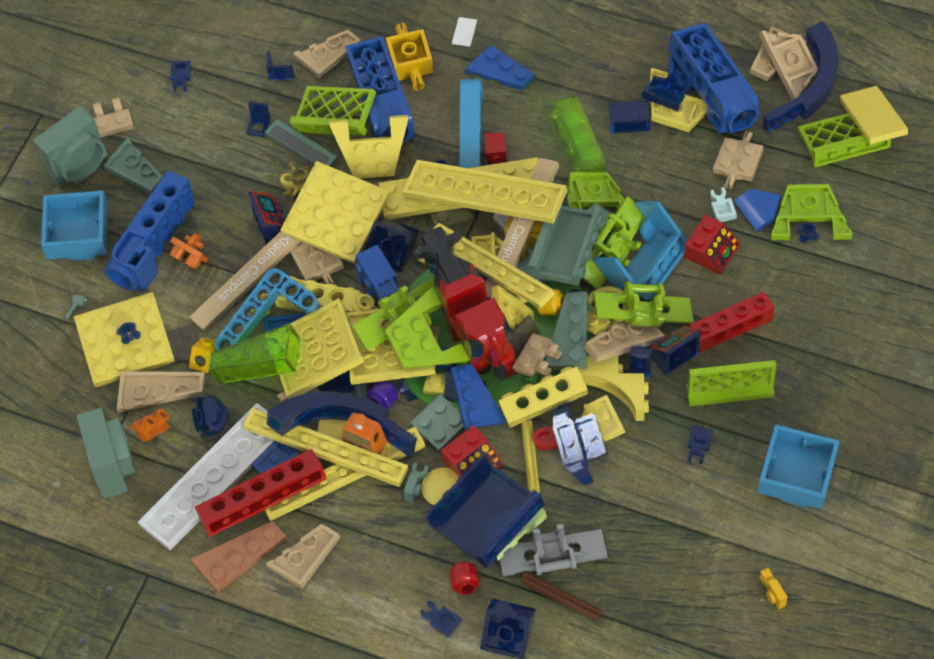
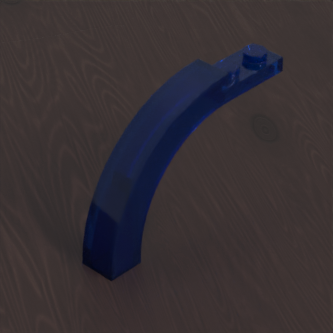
M823 21L808 28L805 39L816 56L819 73L813 84L803 94L764 115L763 128L767 133L773 129L780 128L782 124L796 119L799 115L804 120L819 110L830 96L836 80L838 50L831 31Z
M327 391L302 394L284 400L267 411L266 425L281 436L297 426L308 422L327 419L348 421L352 413H357L378 422L381 425L387 442L408 457L415 452L417 439L413 434L398 426L395 421L388 418V409L372 400L349 393Z

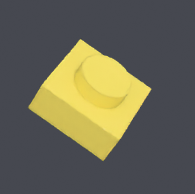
M439 373L427 375L423 388L424 394L434 396L441 394L445 397L449 375Z

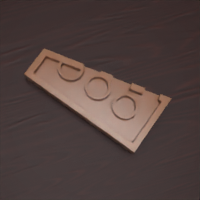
M271 521L190 560L218 593L287 540V537Z

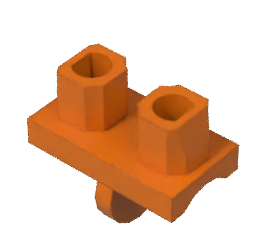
M197 233L192 236L186 235L184 240L188 244L172 237L170 242L174 245L169 255L181 261L186 252L189 253L185 264L195 270L202 261L207 263L209 258L196 250L197 247L199 249L204 247V244L201 243V235Z
M160 409L132 423L130 428L137 432V438L141 439L143 443L149 442L155 436L170 428V425L167 423L170 416L164 409Z

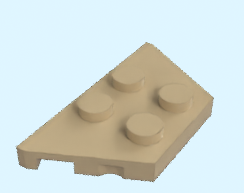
M761 31L758 35L791 100L794 101L816 74L818 67L801 35H788L781 32L772 34L767 33V31Z

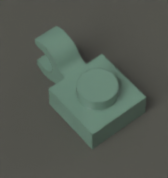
M417 463L412 465V473H410L404 489L406 502L414 503L415 497L420 495L422 489L420 480L424 479L429 473L427 465H425L424 470L421 472L417 471Z

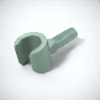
M81 294L73 296L71 308L64 316L66 320L70 318L78 306L84 308L87 305L88 299L86 296Z

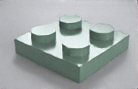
M441 394L410 422L411 426L416 427L419 434L440 453L444 447L464 431L460 411Z

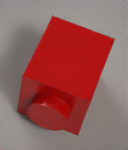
M504 132L484 134L487 165L507 162Z

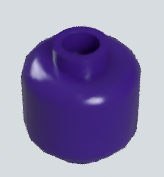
M378 381L367 392L368 404L376 411L388 410L398 399L397 388L389 381Z

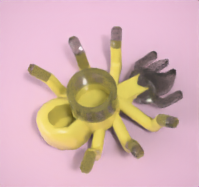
M308 159L305 160V170L302 168L296 169L292 161H288L292 173H285L280 177L281 186L286 190V192H283V196L289 195L293 198L302 189L309 175Z

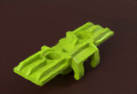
M626 196L615 215L609 213L607 222L598 234L597 243L592 246V257L586 263V274L583 279L594 289L601 288L607 279L594 263V257H600L601 254L605 257H617L623 267L627 268L630 261L628 259L625 260L631 250H638L642 245L640 242L632 241L645 218L635 206L636 203L629 196ZM611 229H612L613 232H612V234L610 235V237L607 239L605 245L602 244V243L604 242L605 238L607 237V235L609 234V232H610Z
M434 277L410 292H407L408 287L404 285L389 297L382 298L379 301V310L352 325L366 351L388 339L385 330L379 327V320L381 318L387 319L390 326L416 302V297H422L430 288L434 287ZM441 306L423 314L428 325L432 324L429 314Z
M626 281L624 284V294L594 292L593 294L596 317L598 319L625 320L626 323H630L632 326L660 327L663 322L694 323L690 298L665 296L662 283L646 285L632 284L631 281ZM633 292L656 293V296L650 302L640 301L639 295ZM624 304L629 310H621L618 305ZM663 307L667 308L668 313L662 312Z

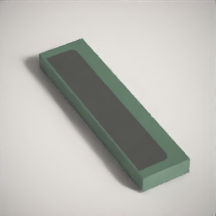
M278 119L265 131L266 137L313 166L318 161L332 167L338 161V156Z

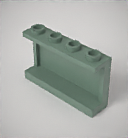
M561 205L554 224L543 223L528 264L531 277L579 286L581 278H584L586 274V263L592 257V246L597 243L598 229L604 223L601 207L596 206L594 211Z

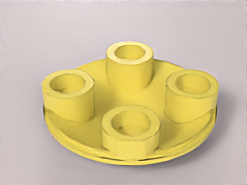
M437 468L430 471L423 479L421 490L424 498L430 504L438 506L440 509H447L461 499L465 491V485L452 469Z

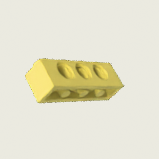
M289 276L311 291L316 297L322 296L317 298L320 308L340 298L346 313L355 312L353 305L356 303L355 296L360 293L359 290L351 287H338L334 284L317 283L313 280H300ZM291 288L288 291V295L295 294L297 288ZM281 295L275 301L278 308L303 312ZM313 299L306 300L304 306H311Z
M566 367L560 371L561 374L554 377L548 375L542 378L538 384H527L521 388V391L515 394L509 392L503 395L502 399L499 400V405L509 428L587 395L588 389L578 367ZM559 383H566L568 388L565 391H559L556 389V386ZM541 391L548 393V397L544 400L536 397ZM520 400L529 402L526 408H519L517 403Z

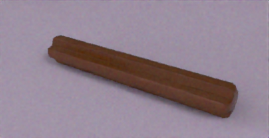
M524 572L521 577V584L593 621H598L602 614L601 609L529 572Z

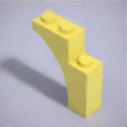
M587 356V369H579L585 385L600 388L613 394L629 408L635 421H644V413L649 412V400H644V395H648V382H644V374L623 373V364H618V356L600 362H595L591 356Z

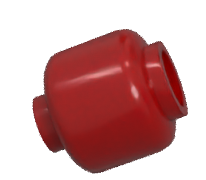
M458 562L449 571V579L454 592L461 595H470L478 588L480 579L477 569L472 563Z

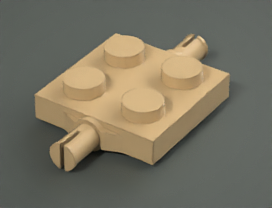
M745 131L742 140L725 138L713 167V173L727 178L724 184L726 189L728 187L729 190L732 189L735 180L752 182L764 147L763 145L750 143L753 135L751 132Z
M304 242L290 251L296 266L306 281L323 279L325 284H335L330 275L344 269L339 257Z

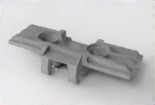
M562 523L556 524V531L552 533L541 534L539 528L532 529L534 541L519 543L513 548H508L503 553L504 556L500 559L503 577L536 571L537 576H539L543 572L571 567L572 570L577 569L576 563L608 558L601 529L565 535ZM573 544L578 545L580 551L574 552L573 548L569 546ZM528 552L535 553L534 559L527 561L524 558L525 554ZM564 557H567V558H568V559H565V560H559V561H554V562H548V563L540 564L541 561L555 560V559L564 558Z

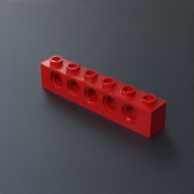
M310 449L195 506V510L205 531L211 537L327 478L321 462L314 451Z

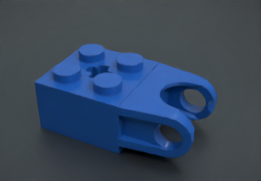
M376 245L356 254L357 263L354 266L358 273L356 277L359 284L365 286L367 289L365 290L366 294L375 299V304L380 309L379 301L384 297L394 294L399 288L396 274L379 246Z

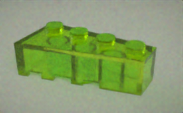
M577 95L555 101L551 110V118L566 146L569 156L574 161L575 171H605L606 161Z
M289 323L211 353L209 372L219 384L296 372L300 336Z

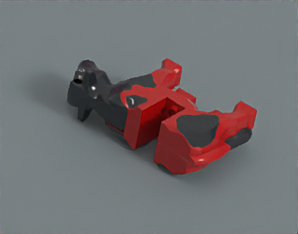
M441 226L431 229L419 238L421 248L414 251L413 254L416 259L424 258L426 264L433 265L436 268L433 286L442 303L441 309L448 324L447 331L454 342L459 340L463 342L470 359L466 364H472L478 372L489 367V363L492 362L494 375L501 381L517 374L518 372H515L512 368L515 352L505 314L498 306L495 297L490 300L487 299L485 281L477 272L474 264L462 258H457L454 255V245L461 240L463 234L457 231L446 235Z

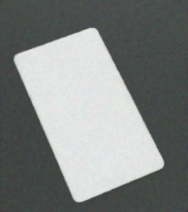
M459 17L452 44L471 46L477 19Z

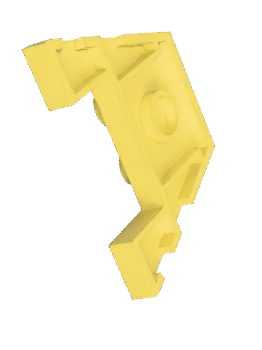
M651 68V121L690 132L706 115L708 110L706 103L703 99L663 88L668 72Z
M408 115L390 116L391 136L350 140L348 119L330 121V128L354 177L363 179L394 176L408 122Z

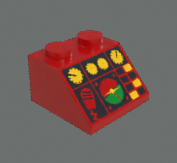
M704 215L685 244L684 258L721 275L740 246V242L724 223Z
M474 425L441 450L442 463L460 477L469 491L489 477L492 472L503 466L488 439Z

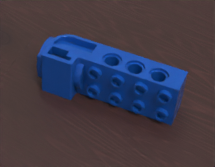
M703 23L672 32L667 49L708 107L706 115L718 133L727 131L733 133L751 127L759 116L757 95L707 24Z
M383 36L345 46L348 64L357 88L374 89L376 91L368 115L373 138L390 137V116L408 115L402 143L415 138L410 109ZM368 95L361 97L362 102L367 100Z
M169 170L166 172L113 248L112 258L104 268V273L113 283L127 290L135 291L137 289L141 292L146 291L159 272L155 258L162 253L166 242L171 240L177 226L182 224L184 216L194 206L195 200L189 179Z

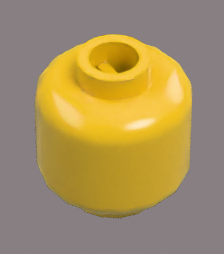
M553 289L555 295L541 309L534 305L540 315L558 316L560 314L565 295L559 289Z

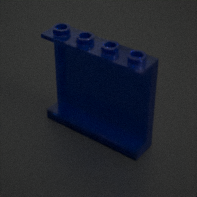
M483 454L472 463L467 472L462 474L449 490L444 492L442 498L429 508L425 517L430 527L487 568L545 504L540 493L536 490L532 492L527 490L489 463L486 455Z

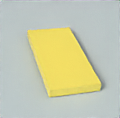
M877 86L840 95L841 104L869 144L908 134L907 126Z

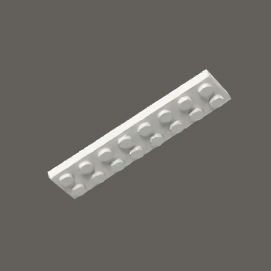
M256 403L252 407L254 409L272 415L258 403ZM251 409L138 521L141 528L168 550H171L200 521L195 506L233 488L252 468L251 464L276 442L244 430L243 424Z

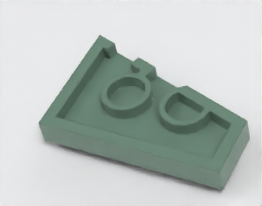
M128 137L104 164L105 170L149 194H152L163 178L156 168L143 157L142 153L134 147Z

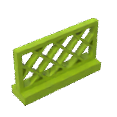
M307 86L297 115L292 116L289 123L299 133L334 135L330 128V121L348 119L349 136L365 137L367 133L365 123L376 91L374 89ZM311 93L319 94V96L314 98L312 101L309 100ZM348 94L353 96L344 103L341 100ZM328 95H336L334 98L326 102L325 98ZM368 95L367 100L360 104L358 99ZM322 100L324 105L315 110L313 106ZM339 101L341 105L332 111L330 107ZM356 102L358 106L348 112L347 107ZM311 108L313 112L307 117H303L304 113ZM328 109L330 113L320 118L319 114ZM343 110L347 113L340 119L335 117ZM359 111H362L360 120L352 118Z
M848 113L798 126V132L812 156V163L815 168L890 148L891 139L869 144L860 129L856 128L855 122L852 126L843 124L847 120L854 122ZM831 125L835 128L831 131L824 129V127ZM840 128L848 131V133L846 135L837 133V131ZM812 130L815 131L816 134L812 136L806 134L805 132ZM852 132L860 135L856 137H850ZM820 133L828 135V140L818 138ZM833 138L841 140L838 142H831ZM814 143L823 145L813 148Z
M776 361L689 369L688 384H686L689 406L774 397L773 386Z

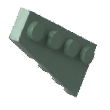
M587 291L566 292L551 340L553 344L559 346L558 350L562 354L558 360L549 356L545 360L549 364L547 367L552 370H562L570 366L572 368L587 369V351L584 349L587 342L588 325Z

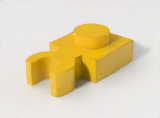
M769 568L760 571L761 575L759 578L767 588L766 596L769 602L775 604L778 610L785 607L788 597L777 579L773 578Z

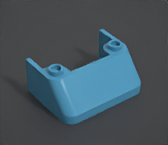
M659 201L636 202L635 204L645 218L640 227V234L645 244L626 269L617 257H594L593 259L607 280L624 290L626 281H631L632 284H663L684 256L687 239ZM633 292L639 295L640 300H650L655 295V293Z

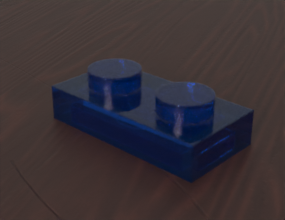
M631 346L629 373H643L644 377H650L652 349L644 346Z

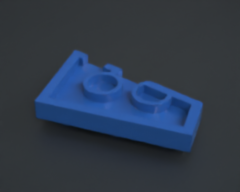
M492 45L486 48L465 68L466 74H476L485 80H496L501 85L523 91L535 79L534 73Z
M472 364L452 367L450 369L464 431L473 425L476 428H483L507 422Z

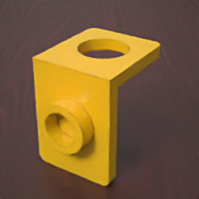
M201 338L192 346L189 363L190 369L204 373L210 371L212 353L216 351L214 340ZM200 355L205 358V366L197 365L195 362L196 356Z

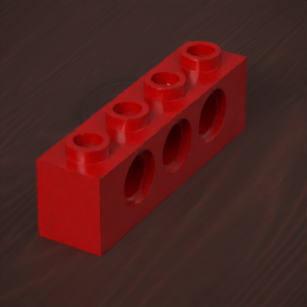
M761 292L690 324V327L697 329V331L689 335V338L697 351L701 353L772 321L775 307L766 293Z

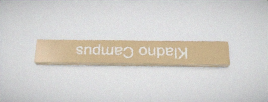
M539 158L530 179L552 183L559 168V163ZM514 217L497 257L516 268L536 220ZM489 278L485 283L488 300L492 297L491 288L499 285Z
M279 232L189 317L190 320L205 332L259 282L267 271L275 267L301 241Z

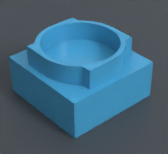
M104 191L43 195L41 247L46 259L67 258L71 260L95 259V255H107L108 202Z
M775 424L759 480L758 493L780 498L788 503L803 507L811 506L823 509L840 441Z

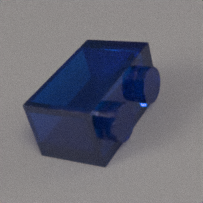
M648 100L608 103L610 134L650 131Z

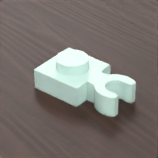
M721 188V195H716L714 190H711L710 198L713 201L711 202V208L715 219L720 222L736 219L737 213L732 199H725V188Z

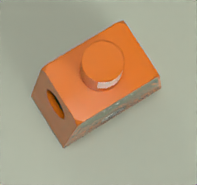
M352 413L343 427L341 439L343 442L379 455L387 444V439L381 425L376 421L366 418L363 414Z

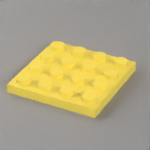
M316 161L281 228V233L355 264V255L361 252L390 192Z
M153 292L74 316L95 388L119 381L121 371L147 372L175 363Z
M340 298L266 336L286 397L290 401L365 362Z
M379 309L347 312V316L352 326ZM381 318L379 320V327L386 330L389 327L388 320ZM353 329L365 362L349 370L351 385L436 375L435 365L403 370L388 339L366 351Z

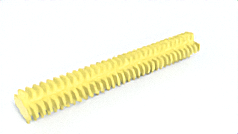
M529 420L521 423L529 501L536 498L539 501L541 500V495L539 492L538 468L533 441V423Z

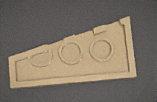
M623 320L620 324L616 323L611 326L607 332L603 331L587 341L584 349L595 362H600L656 344L663 340L665 335L658 327L632 326Z
M121 371L117 412L121 413L204 395L205 373Z

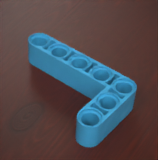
M460 79V167L462 168L481 166V103H483L481 79Z
M272 268L263 276L215 341V348L222 356L226 358L233 357L280 295L307 314L320 308L319 300L311 291L277 268ZM276 276H280V281L276 284H273V278ZM291 288H297L295 294L288 295V291ZM262 293H268V297L265 300H259ZM313 299L311 306H304L306 300ZM249 310H256L252 317H247ZM238 326H243L242 332L235 334V329ZM230 342V348L223 351V345Z

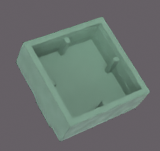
M81 106L32 140L45 175L59 189L68 182H74L76 185L81 183L94 173L103 159L108 156L95 120Z
M102 407L76 415L90 468L103 499L129 492L125 476L137 472L120 419L107 422Z

